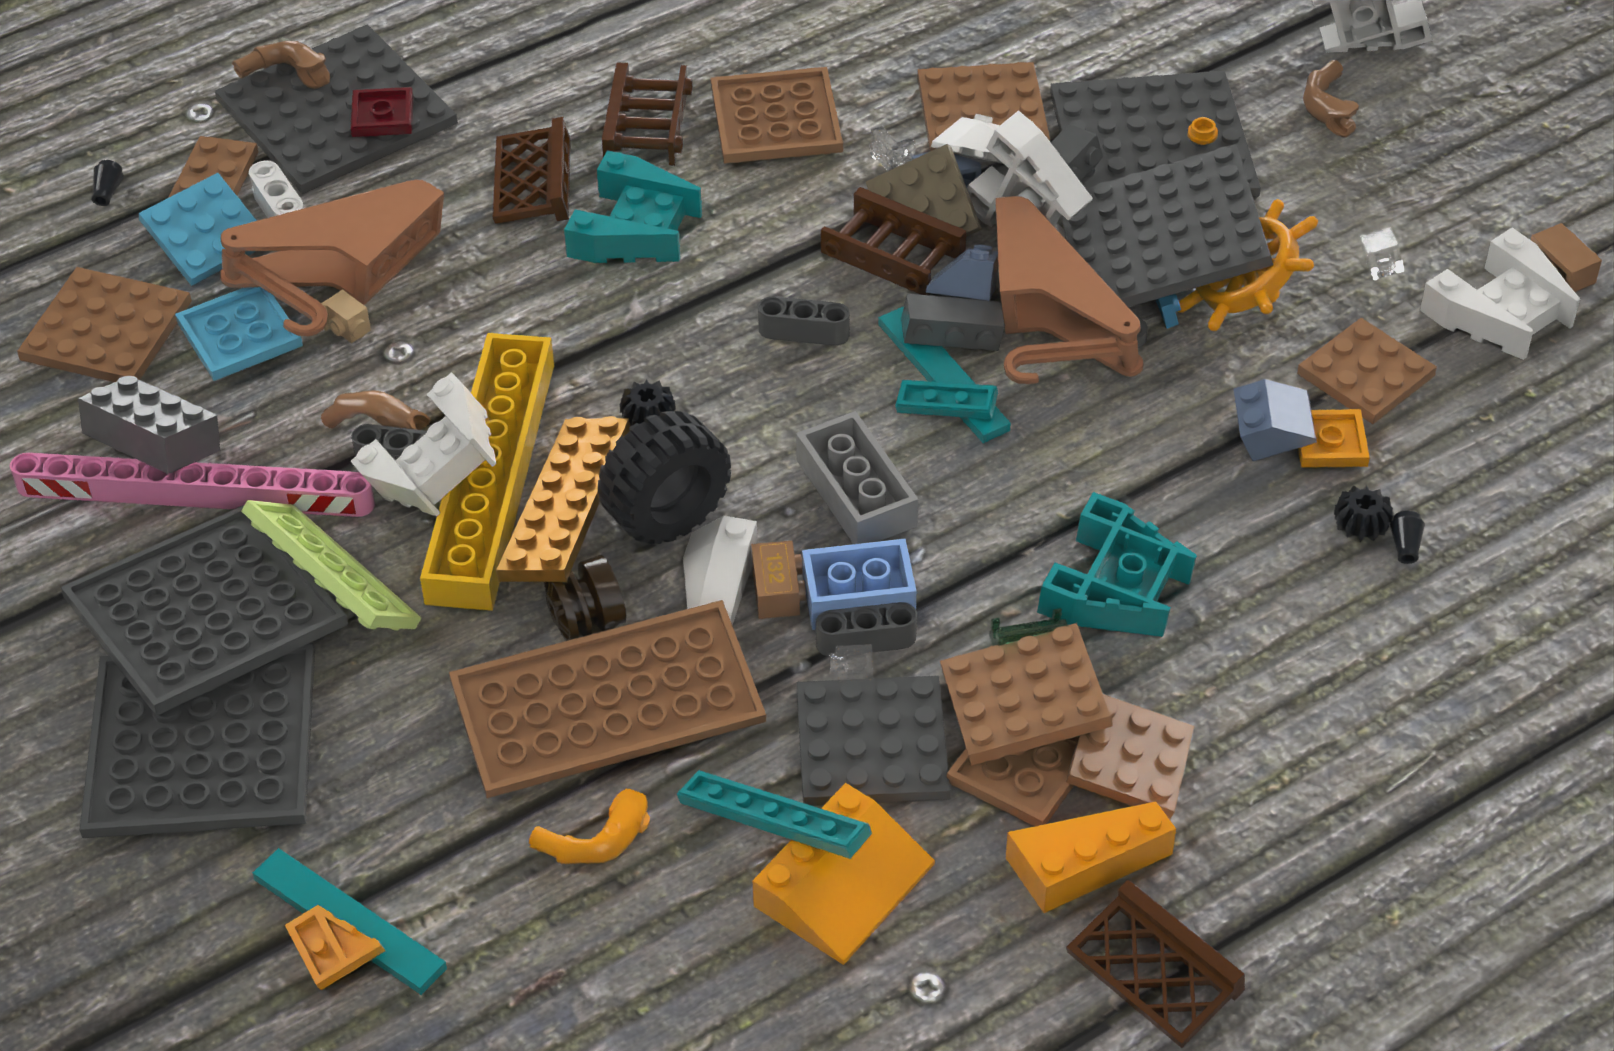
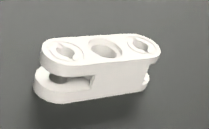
M260 161L250 167L249 177L253 185L254 199L267 218L304 209L301 198L275 162Z

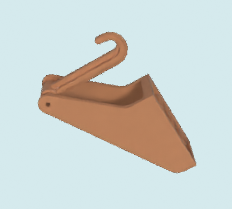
M410 180L228 228L221 234V244L225 248L222 249L223 269L220 274L221 282L231 288H263L312 321L309 325H300L292 320L285 319L283 327L298 336H314L323 331L327 325L328 313L318 300L297 287L330 286L340 291L343 289L361 304L365 305L440 233L444 192L426 181ZM245 251H278L256 258H251L245 254Z
M1020 196L995 198L1000 296L1005 333L1041 331L1052 334L1064 341L1025 345L1013 349L1004 360L1006 376L1011 381L1019 384H1035L1039 382L1037 373H1022L1016 370L1017 367L1025 364L1092 358L1124 376L1132 377L1140 374L1144 364L1142 357L1138 353L1137 334L1141 328L1138 317L1029 199Z

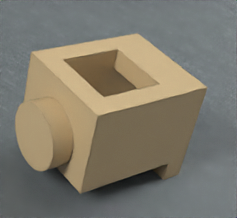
M343 289L321 303L328 313L325 331L331 329L337 336L341 335L350 343L355 342L371 331L367 307Z

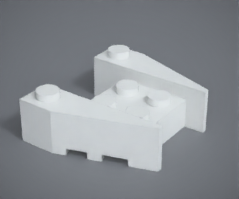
M1312 0L1314 6L1330 2L1335 23L1320 27L1326 53L1348 52V48L1366 47L1367 51H1376L1378 47L1392 46L1393 50L1406 49L1432 41L1421 0H1410L1397 5H1393L1392 0Z
M1018 110L995 129L986 147L1009 168L1006 176L991 166L968 185L967 191L977 217L991 227L997 224L995 198L1020 196L1029 199L1066 239L1065 230L1057 224L1060 216L1063 215L1069 221L1089 204L1093 198L1045 134Z
M1510 228L1490 242L1485 269L1496 276V278L1478 290L1448 269L1425 283L1420 308L1421 312L1443 328L1453 332L1458 328L1470 333V339L1480 343L1484 339L1502 346L1501 351L1523 360L1527 358L1532 335L1557 319L1569 329L1573 327L1580 298L1537 244L1514 228Z
M452 372L445 378L438 380L433 389L427 393V396L443 412L445 417L431 425L427 433L416 443L406 447L399 458L395 460L375 439L369 445L362 447L358 451L357 456L351 460L362 476L385 500L390 502L396 500L409 508L412 505L418 507L422 512L434 516L440 514V511L434 505L482 462L486 460L492 467L496 465L494 449L490 446L488 438L491 436L490 428L485 422V419L488 418L487 412Z

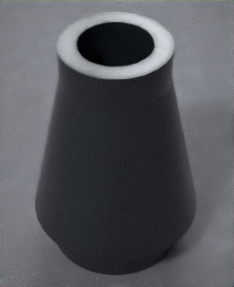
M102 160L94 167L91 200L96 205L108 206L124 178L122 167L117 162Z
M1400 511L1394 515L1390 523L1398 561L1404 564H1412L1419 559V548L1425 523L1421 519V515L1415 511Z

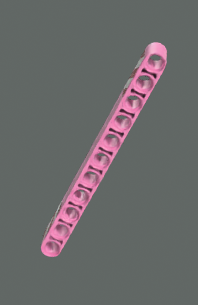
M22 453L14 457L10 462V469L19 494L32 498L233 510L245 505L247 500L292 504L304 514L350 517L368 515L375 507L372 485L360 472L194 462L167 474L137 459L44 453Z

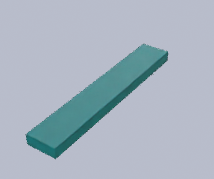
M904 306L878 317V325L927 381L975 384L942 346L904 343L901 322ZM996 406L992 419L960 417L982 443L1011 430L1010 421Z
M700 770L677 793L681 804L849 859L872 834L868 823Z
M278 848L252 872L256 882L301 913H305L319 905L331 912L336 918L353 925L358 931L371 939L375 938L384 947L385 952L371 961L420 995L447 970L446 961Z

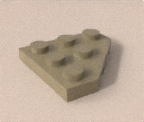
M948 144L866 181L869 191L966 230V237L982 230L954 153Z

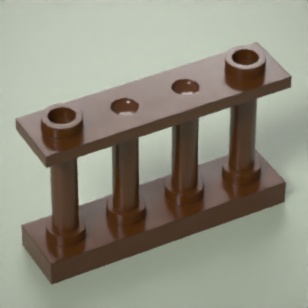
M616 63L602 135L603 157L607 150L618 152L622 151L623 148L668 150L669 165L675 166L677 154H682L683 136H680L686 97L687 95H692L693 88L692 78L687 77V65H681L678 80L634 78V75H629L628 63ZM634 90L676 92L675 99L631 97L629 93H633ZM630 109L673 111L672 118L628 117L625 112H630ZM627 128L670 130L668 138L623 136V133H621V131H626Z
M859 187L854 193V216L839 232L825 226L821 229V253L920 295L929 296L931 294L926 293L927 285L931 281V270L944 255L956 259L966 251V230L862 187ZM864 222L879 227L866 243L852 238L853 234ZM891 233L906 238L893 254L878 249ZM917 244L932 249L919 266L904 260Z

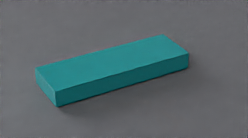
M902 380L895 408L897 413L992 419L998 389L994 385Z

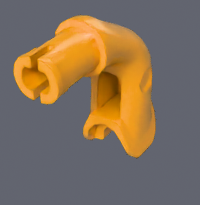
M627 788L621 791L614 798L609 808V818L602 831L592 839H578L571 835L564 837L537 826L530 835L529 847L553 856L560 864H594L616 859L627 849L637 834L643 833L649 825L650 816L646 812L648 808L646 795Z

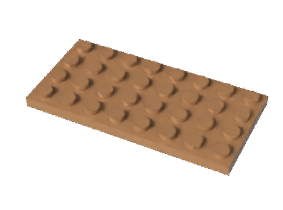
M723 600L449 672L450 682L486 798L766 722L764 707Z

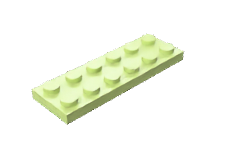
M253 500L246 501L241 512L252 521L251 525L258 531L266 533L272 539V544L276 548L287 552L294 558L293 563L297 567L308 571L314 576V581L318 586L334 594L339 605L354 612L358 616L359 623L374 630L377 627L389 628L395 631L399 629H416L421 617L295 505Z

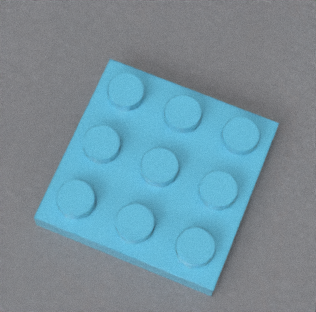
M219 173L139 213V221L191 286L223 269L222 249L225 248L221 244V234L224 230L257 221ZM245 251V254L249 256L256 251Z
M261 287L241 288L175 314L179 327L213 381L303 346L301 336L293 334L283 327L284 320L289 318L274 295Z

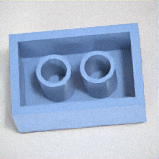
M906 539L802 550L803 580L805 581L806 599L812 630H816L818 615L828 610L898 602L910 604L916 609L917 591Z

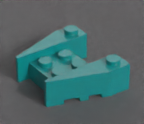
M607 150L597 168L599 197L615 200L617 203L610 216L574 210L564 228L567 257L593 263H607V258H623L624 263L636 262V258L655 257L656 262H679L681 256L679 231L677 230L685 215L697 218L702 217L701 188L639 157Z
M1093 492L1080 515L1076 542L1097 549L1100 552L1088 574L1054 562L1042 584L1037 613L1067 625L1077 623L1080 627L1163 637L1171 607L1159 603L1157 600L1169 578L1188 585L1190 584L1197 555L1178 541L1172 543L1158 533L1159 528L1150 521L1144 523L1134 516L1135 510L1128 505Z

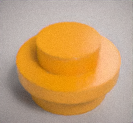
M1200 117L1193 120L1192 124L1188 127L1187 135L1196 144L1206 145L1217 139L1218 129L1213 120Z

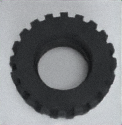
M673 411L661 412L660 416L651 415L645 418V422L641 424L636 423L630 427V432L624 437L621 435L615 442V448L608 451L605 456L606 463L601 465L599 471L598 494L601 505L630 537H633L636 541L648 544H661L662 541L671 542L677 540V536H685L692 532V528L697 524L700 526L707 520L705 517L710 512H714L719 506L718 501L720 498H724L727 491L726 483H729L731 478L730 455L720 440L695 416L689 415L686 412L675 411L674 413Z

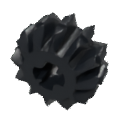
M647 379L644 384L633 382L631 388L624 389L621 403L619 404L620 413H622L623 418H629L630 426L645 422V418L651 415L660 416L661 412H674L676 410L675 400L673 399L670 387H663L660 380L653 384L649 383Z
M1367 485L1361 490L1356 486H1352L1349 492L1342 491L1334 509L1337 530H1344L1347 538L1357 536L1360 542L1364 537L1375 541L1378 535H1385L1394 514L1390 497L1382 496L1381 489L1369 490Z

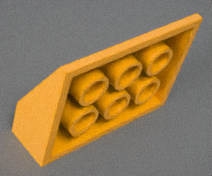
M847 783L821 809L869 824L872 831L871 836L851 859L790 840L752 880L753 905L755 908L842 965L851 958L935 865V860L875 800Z

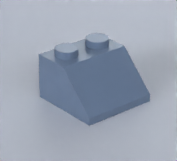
M974 245V249L968 248L934 275L927 285L926 293L989 301L996 289L999 265L998 252L993 251V247L988 245Z
M1267 379L1234 388L1240 437L1252 461L1317 443L1307 390Z

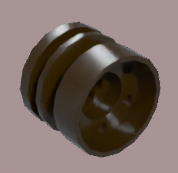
M602 554L578 563L579 579L575 577L571 570L567 582H544L546 602L550 615L565 641L579 638V632L583 637L591 635L592 618L602 631L626 623V609L618 581L609 562Z

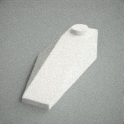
M975 114L974 119L962 117L932 141L931 147L939 148L948 144L951 146L953 153L1002 163L986 149L995 129L1000 126L992 124L993 118L989 116Z
M722 516L691 533L683 556L687 609L723 600L733 625L752 567L751 544H758L757 521Z

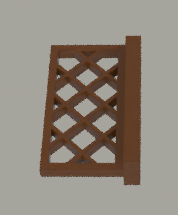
M564 117L552 118V126L549 128L496 136L493 220L495 224L555 214L557 221L569 220L571 138ZM548 139L540 147L534 145L538 140ZM518 144L511 152L504 149V146ZM526 150L533 152L526 159L519 157ZM541 157L547 160L539 167L533 165ZM512 162L517 164L510 172L504 170ZM526 169L531 171L532 173L524 180L518 177ZM540 177L546 179L539 187L532 185ZM511 182L517 185L510 192L503 190ZM525 190L531 192L524 200L517 197ZM540 197L546 200V204L532 205ZM510 202L516 205L512 210L501 211Z
M1127 880L1118 889V897L1066 946L1067 953L1181 1048L1231 998L1235 1001L1245 991V974L1130 880ZM1121 911L1131 920L1132 930L1109 931L1108 921ZM1136 924L1141 928L1140 930H1136ZM1154 938L1160 943V953L1137 954V939ZM1132 939L1133 955L1110 956L1109 940ZM1105 940V956H1088L1081 948L1088 941ZM1164 947L1171 953H1165ZM1182 961L1189 967V977L1166 978L1165 962ZM1161 962L1162 978L1138 979V963ZM1133 963L1134 980H1117L1111 975L1110 964ZM1100 965H1106V970L1103 969ZM1193 971L1200 977H1194ZM1211 985L1220 993L1212 1002H1195L1194 986ZM1190 986L1191 1003L1167 1004V987ZM1162 987L1163 1004H1145L1139 999V988ZM1134 988L1135 994H1133L1129 989ZM1196 1011H1202V1012L1196 1017ZM1168 1012H1192V1022L1180 1033L1168 1023ZM1157 1013H1164V1019Z

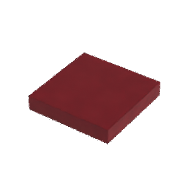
M412 87L353 90L351 112L352 137L412 134Z

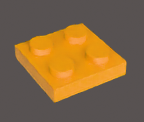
M1361 409L1312 410L1317 443L1298 448L1301 468L1368 467L1370 456Z

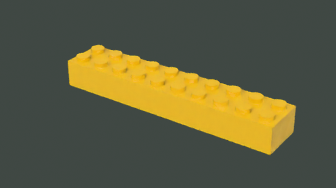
M487 333L471 394L487 412L488 418L485 419V422L490 428L491 436L488 438L490 446L494 449L496 465L492 467L485 460L442 498L439 507L440 514L435 521L420 576L425 605L493 611L500 584L496 569L512 536L554 368L552 340L550 337Z

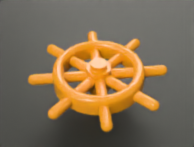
M1279 199L1274 200L1265 217H1259L1266 240L1273 239L1267 243L1270 255L1272 256L1277 253L1276 257L1272 258L1273 266L1196 287L1195 291L1179 300L1181 310L1178 312L1183 313L1204 300L1214 310L1208 321V328L1211 331L1219 330L1227 313L1242 312L1259 306L1263 314H1270L1273 311L1272 303L1278 299L1280 295L1279 290L1289 280L1294 271L1308 272L1314 268V262L1311 259L1299 258L1297 239L1316 228L1318 219L1314 216H1309L1288 229L1278 220L1284 208V203ZM1228 284L1225 292L1218 291Z

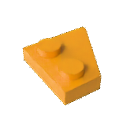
M319 905L285 924L310 975L320 990H323L385 952L384 947L375 938L371 939L358 931L353 925L336 918L331 912Z

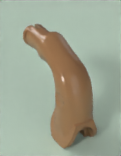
M287 40L258 46L250 54L232 61L233 68L240 78H244L261 68L266 69L275 64L286 63L296 69L299 79L309 88L317 89L330 82V73L324 64L326 61L324 54L316 53L310 47L298 41Z
M1331 60L1320 70H1314L1309 74L1303 101L1307 112L1315 119L1326 124V127L1336 135L1348 137L1356 129V124L1351 117L1356 114L1359 105L1354 101H1343L1324 92L1329 88L1331 82L1341 77L1343 71L1340 62Z
M375 390L341 394L321 414V421L328 428H334L345 419H351L359 414H365L383 426L422 430L431 421L425 413L411 409L402 401L385 392Z

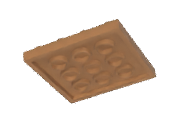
M1034 62L918 69L917 79L930 151L937 149L931 147L932 141L962 117L974 119L975 114L992 117V124L1001 125L1018 110L1030 119L1050 141Z
M827 67L711 77V90L724 164L843 152V140Z
M76 267L17 350L19 359L111 382H117L123 376H134L140 380L176 326L175 314L186 310L192 302L190 292Z
M1077 623L940 661L971 766L1113 726L1111 714Z

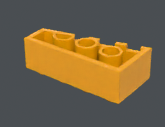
M1155 801L1007 832L1006 860L1042 912L1046 913L1173 854L1176 827Z

